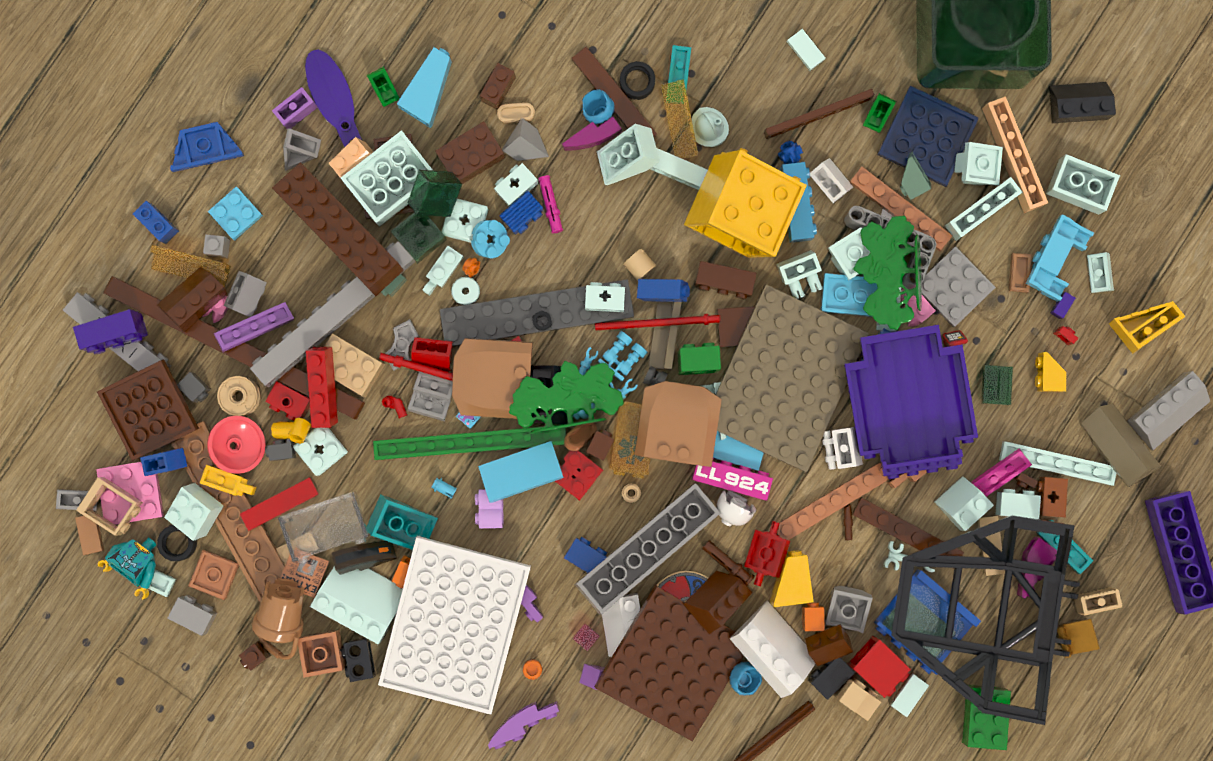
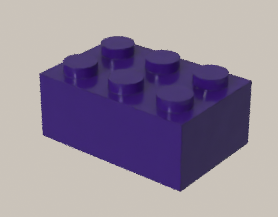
M130 309L73 327L79 350L94 354L106 352L105 349L109 347L113 349L123 347L124 343L129 341L136 343L142 341V337L148 336L142 313Z

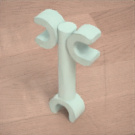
M890 541L888 543V558L884 561V567L888 568V564L893 561L895 564L894 570H898L900 566L898 561L902 562V558L907 555L900 553L903 551V544L900 543L899 548L894 550V542ZM924 567V569L928 572L935 571L934 569H931L929 567Z

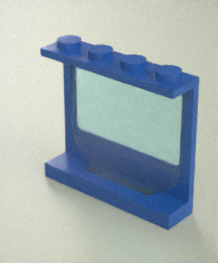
M918 569L912 577L905 630L944 637L950 594L922 570ZM896 594L875 619L874 623L877 625L875 629L883 636L888 634L892 638L890 642L900 649L902 646L907 650L905 654L911 660L915 661L917 659L921 662L922 665L920 667L928 674L932 672L937 675L933 669L931 670L920 658L891 636L897 600ZM957 602L952 639L961 640L972 626L977 627L981 622L959 602ZM923 646L941 663L951 652V650Z

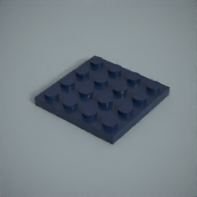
M910 86L877 155L905 168L909 153L913 152L928 179L946 187L955 170L956 154L963 153L965 143L969 141L979 118Z

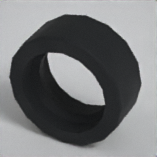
M639 61L626 65L620 73V87L624 94L634 100L648 97L655 87L656 77L653 69L648 64ZM634 70L645 72L649 79L647 87L639 92L631 90L626 83L628 74Z
M174 525L168 526L159 534L157 539L159 553L170 561H182L189 558L196 550L197 540L193 541L187 536V549L181 554L171 553L166 546L167 537L175 531H181Z

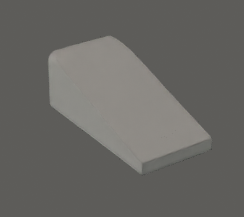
M58 489L56 509L77 510L88 491ZM97 503L92 509L93 511H97Z

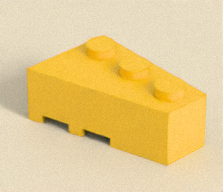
M1172 301L1147 310L1134 312L1130 315L1114 318L1109 325L1130 352L1134 354L1181 321L1185 315Z

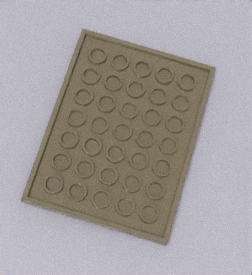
M764 285L715 394L722 399L717 431L807 472L847 383L844 364L857 361L861 352L860 338L867 337L869 333L771 286Z

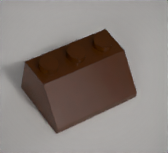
M199 267L159 302L157 306L185 332L225 297L227 292L208 271Z
M716 570L683 605L705 631L710 634L722 627L752 592L740 578Z

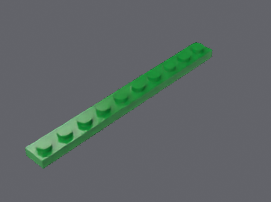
M535 427L373 441L374 460L529 448L552 441L553 445H564L566 429L559 428L531 433L532 430L544 428Z

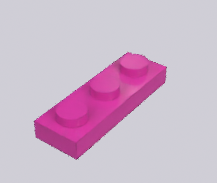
M1018 448L971 482L987 497L1032 464L1020 448Z

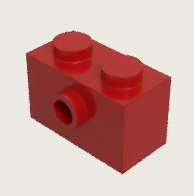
M276 381L265 401L270 404L269 408L276 412H280V410L286 412V417L293 421L296 418L304 419L310 408L309 397Z

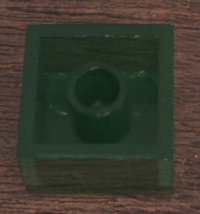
M419 169L407 203L417 215L451 217L462 183L453 172Z
M421 207L391 231L417 264L447 240Z

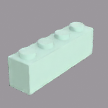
M1010 177L946 224L945 227L957 241L1020 195L1022 191Z

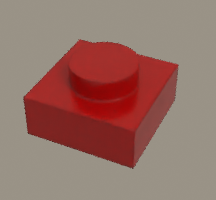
M1068 326L1059 327L1053 333L1068 346L1078 340V337L1074 335L1075 331Z

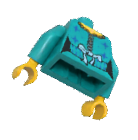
M147 538L142 544L135 540L116 544L107 553L105 560L98 562V567L106 565L103 572H109L113 568L136 587L140 585L141 588L137 589L134 595L137 597L140 591H142L144 594L142 600L146 599L149 596L148 588L154 578L156 567L155 558L151 551L157 545L150 538Z

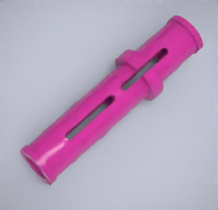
M550 176L539 177L538 181L547 211L545 215L549 219L551 233L562 232L563 228L559 216L561 213L557 208Z

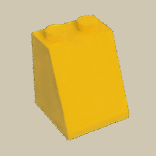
M799 550L787 551L788 555H786L780 578H776L770 604L774 607L814 602L807 555Z

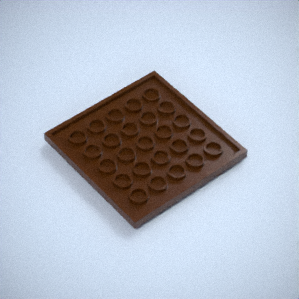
M655 585L594 687L693 742L729 682L732 669L741 662L744 655L729 639L736 632L735 630L723 624L722 627L708 634L683 605L684 601Z

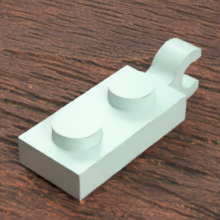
M447 246L426 275L430 281L424 286L423 292L430 296L437 285L443 288L464 256Z

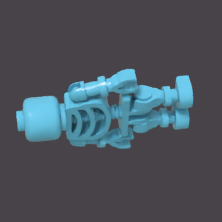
M620 331L616 336L618 341H615L613 343L614 346L610 350L608 349L602 357L609 362L607 365L615 372L614 376L622 382L624 377L618 371L627 376L632 369L631 366L639 361V357L644 358L648 352L642 346L635 343L631 348L633 353L628 355L629 358L626 361L622 360V362H619L617 360V353L624 349V344L629 346L633 341L626 333ZM591 347L588 348L584 361L580 362L579 372L581 375H585L586 371L590 369L592 361L598 356V351H596V355L589 358ZM601 358L598 360L599 364L605 363ZM613 363L618 365L615 370L611 367ZM629 379L622 389H617L622 393L623 399L626 398V394L634 391L638 386L635 385L634 388L627 389L628 383L632 379ZM611 382L609 386L611 388H614L613 383ZM591 403V409L595 408V403ZM580 410L573 415L577 420L579 418L588 419V415L584 410Z

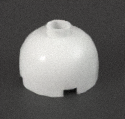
M725 490L721 493L716 506L720 512L719 516L722 518V523L727 526H740L748 523L756 512V508L753 504L751 506L747 505V499L732 491L726 493Z

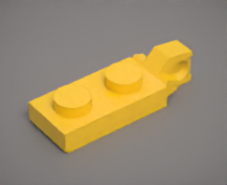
M210 465L205 466L200 480V484L235 496H243V493L254 495L257 488L248 485V480L242 476L225 472Z

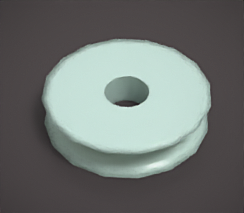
M461 277L453 283L451 292L457 303L469 305L475 303L479 298L480 287L473 278ZM464 288L469 289V293L466 295L462 293Z

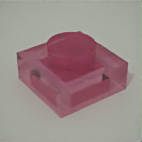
M584 623L572 639L588 651L600 635Z

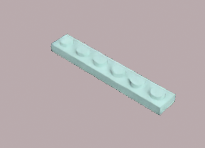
M1004 441L1002 443L1000 461L1020 448L1031 462V468L1114 486L1116 472L1110 465Z

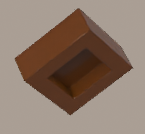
M1022 472L1013 478L1017 481L1016 484L1026 490L1027 488H1035L1038 483L1037 480Z

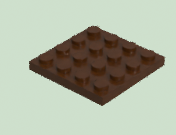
M164 359L97 391L132 461L199 429Z

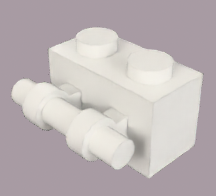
M855 427L833 430V438H831L830 431H825L822 444L825 445V462H828L829 470L836 469L835 461H837L838 469L863 465L862 456L859 455Z

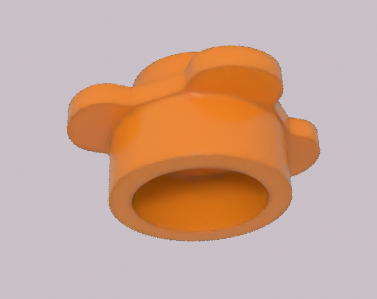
M469 258L465 261L462 270L471 278L478 273L480 261H477L476 258Z

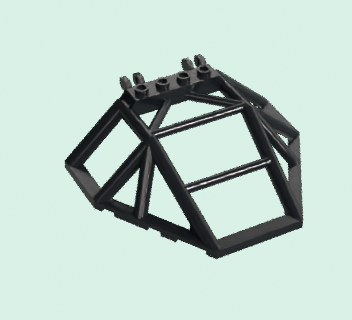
M1011 515L903 557L891 636L920 658L924 664L931 670L933 669L944 681L972 702L982 713L1045 725L1053 655L1069 657L1070 654L1067 650L1054 649L1055 643L1071 645L1070 639L1056 637L1062 597L1078 599V594L1075 592L1063 591L1064 585L1071 587L1080 586L1078 581L1065 579L1075 525ZM1024 529L1060 535L1055 565L1051 566L1013 559L1017 530ZM1005 530L1001 552L986 537ZM974 542L989 557L946 556L940 554ZM914 566L954 568L944 637L905 630ZM962 568L1005 570L994 646L952 639ZM1022 573L1044 576L1041 598ZM1012 575H1014L1039 608L1038 619L1003 643ZM1035 632L1033 653L1010 649ZM923 646L977 656L953 673ZM998 659L1039 666L1034 709L992 701ZM985 665L980 696L964 680Z

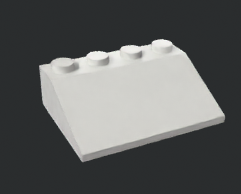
M768 601L729 638L781 698L791 695L803 683L816 664L808 654L807 645Z

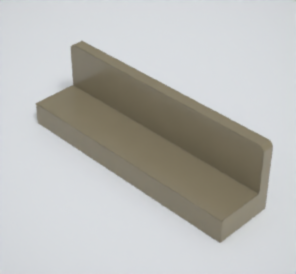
M658 302L655 319L679 317L682 302ZM678 325L654 327L649 367L672 370Z

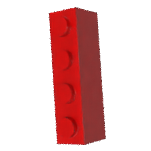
M312 347L306 350L311 427L331 428L338 423L332 347Z

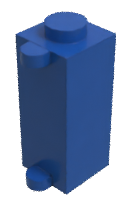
M638 279L637 298L643 301L687 302V297L690 295L688 283L683 280Z

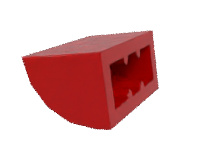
M414 337L411 351L412 362L450 371L453 342Z

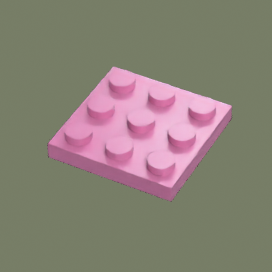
M141 462L96 469L97 478L105 477L143 502L140 506V513L135 518L133 517L130 522L164 517L158 474L144 476ZM106 488L100 497L103 518L114 525L120 524L132 503Z

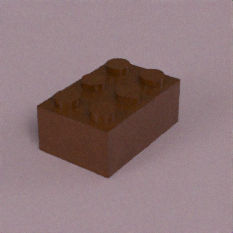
M484 121L435 151L456 187L505 159L504 152Z

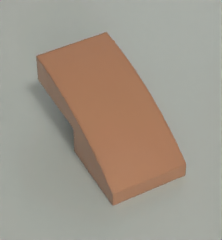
M926 470L918 471V475L907 476V473L899 474V478L890 479L887 483L891 488H896L907 478L911 482H916L927 472Z

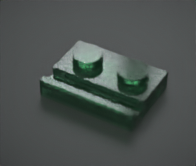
M983 365L981 404L1011 405L1013 367Z

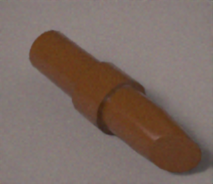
M850 503L844 507L843 526L845 540H853V519Z

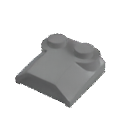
M834 587L831 591V600L825 625L837 626L841 624L845 629L863 633L873 599L872 595L863 590L850 587Z

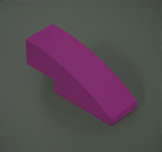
M611 117L598 128L594 122H591L562 143V148L565 151L591 148L622 133V128L614 117Z

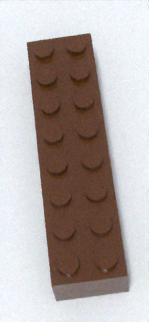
M301 162L272 187L282 200L375 297L404 271L388 251Z

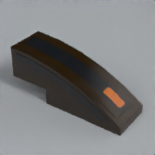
M388 541L366 543L332 552L335 570L339 575L356 569L362 571L397 559L394 545Z

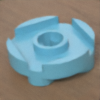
M483 220L473 228L471 245L473 250L481 257L496 258L500 256L510 242L505 227L496 220ZM488 235L493 238L491 243H487Z

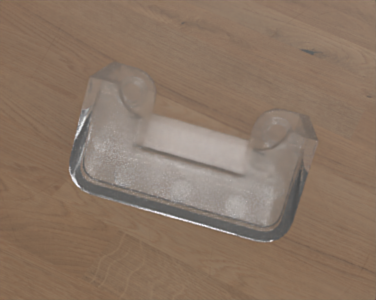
M356 490L278 517L292 561H298L299 564L310 561V556L349 542H355V545L366 542V538L369 537Z

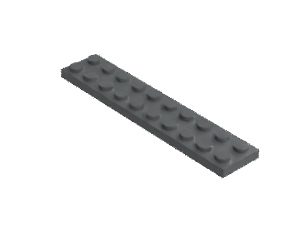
M627 279L602 283V286H610V283L621 284V287H625L624 312L585 310L586 286L440 309L444 341L453 342L452 346H458L462 344L465 338L496 340L634 318L629 282ZM606 292L603 293V296H599L603 298L604 302L607 301V298H611ZM539 311H545L551 316L552 326L547 330H538L533 325L532 317ZM545 316L537 318L539 326H545L548 322Z

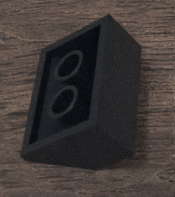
M1107 82L1049 86L1052 123L1109 120L1116 115L1115 97Z
M531 366L530 377L539 379L546 387L550 388L554 385L552 378L561 371V366ZM536 409L540 416L544 415L545 418L547 417L543 409ZM552 409L548 410L549 415L552 413ZM564 411L555 412L551 417L553 425L567 424V413ZM531 413V416L535 418L536 415L534 413ZM537 419L534 421L536 424H545Z

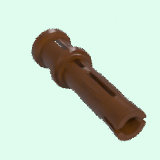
M710 539L702 547V550L729 572V575L740 578L746 586L754 579V574H749L742 567L741 563L734 562Z

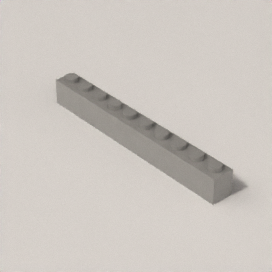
M399 242L396 244L391 243L386 248L388 253L401 265L404 271L415 263L412 256ZM357 277L353 281L349 280L344 283L339 293L330 295L325 305L316 307L312 311V316L301 320L297 324L298 328L293 332H287L278 345H272L263 358L260 356L252 363L253 366L250 369L266 387L273 385L306 356V350L317 347L375 297Z

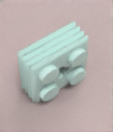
M452 197L448 206L442 234L471 243V240H473V228L479 222L486 220L488 207ZM467 217L470 222L463 225L460 220Z
M315 428L307 434L304 443H296L293 446L294 450L316 476H320L348 452L329 428ZM318 445L324 446V448L322 449L324 452L323 454L316 452L318 450Z

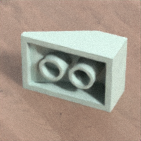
M634 124L597 151L604 184L607 186L645 172L660 162L652 129L638 124Z

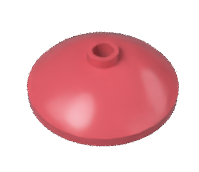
M230 416L220 420L214 425L208 436L207 449L211 460L219 469L228 473L241 474L254 469L260 463L265 453L266 443L262 430L254 421L243 416ZM231 442L235 444V449L230 447Z

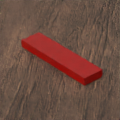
M309 477L240 513V516L248 531H251L319 494Z

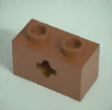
M1039 477L1036 491L1038 496H1041L1040 516L1066 518L1068 479ZM1048 495H1053V499H1048Z

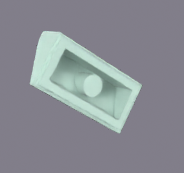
M1105 252L1087 255L1091 293L1114 291L1110 254Z

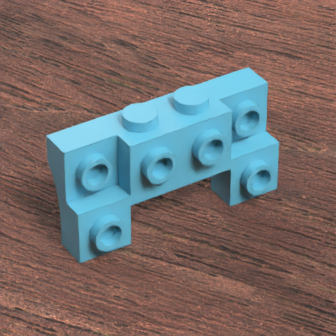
M1063 214L1060 215L1051 233L1043 237L1040 243L1042 248L1040 252L1037 251L1032 259V262H1034L1033 269L1025 284L1041 291V294L1056 302L1061 301V295L1069 283L1056 276H1058L1071 248L1074 247L1080 251L1086 250V244L1089 238L1094 235V232L1080 226L1071 218Z

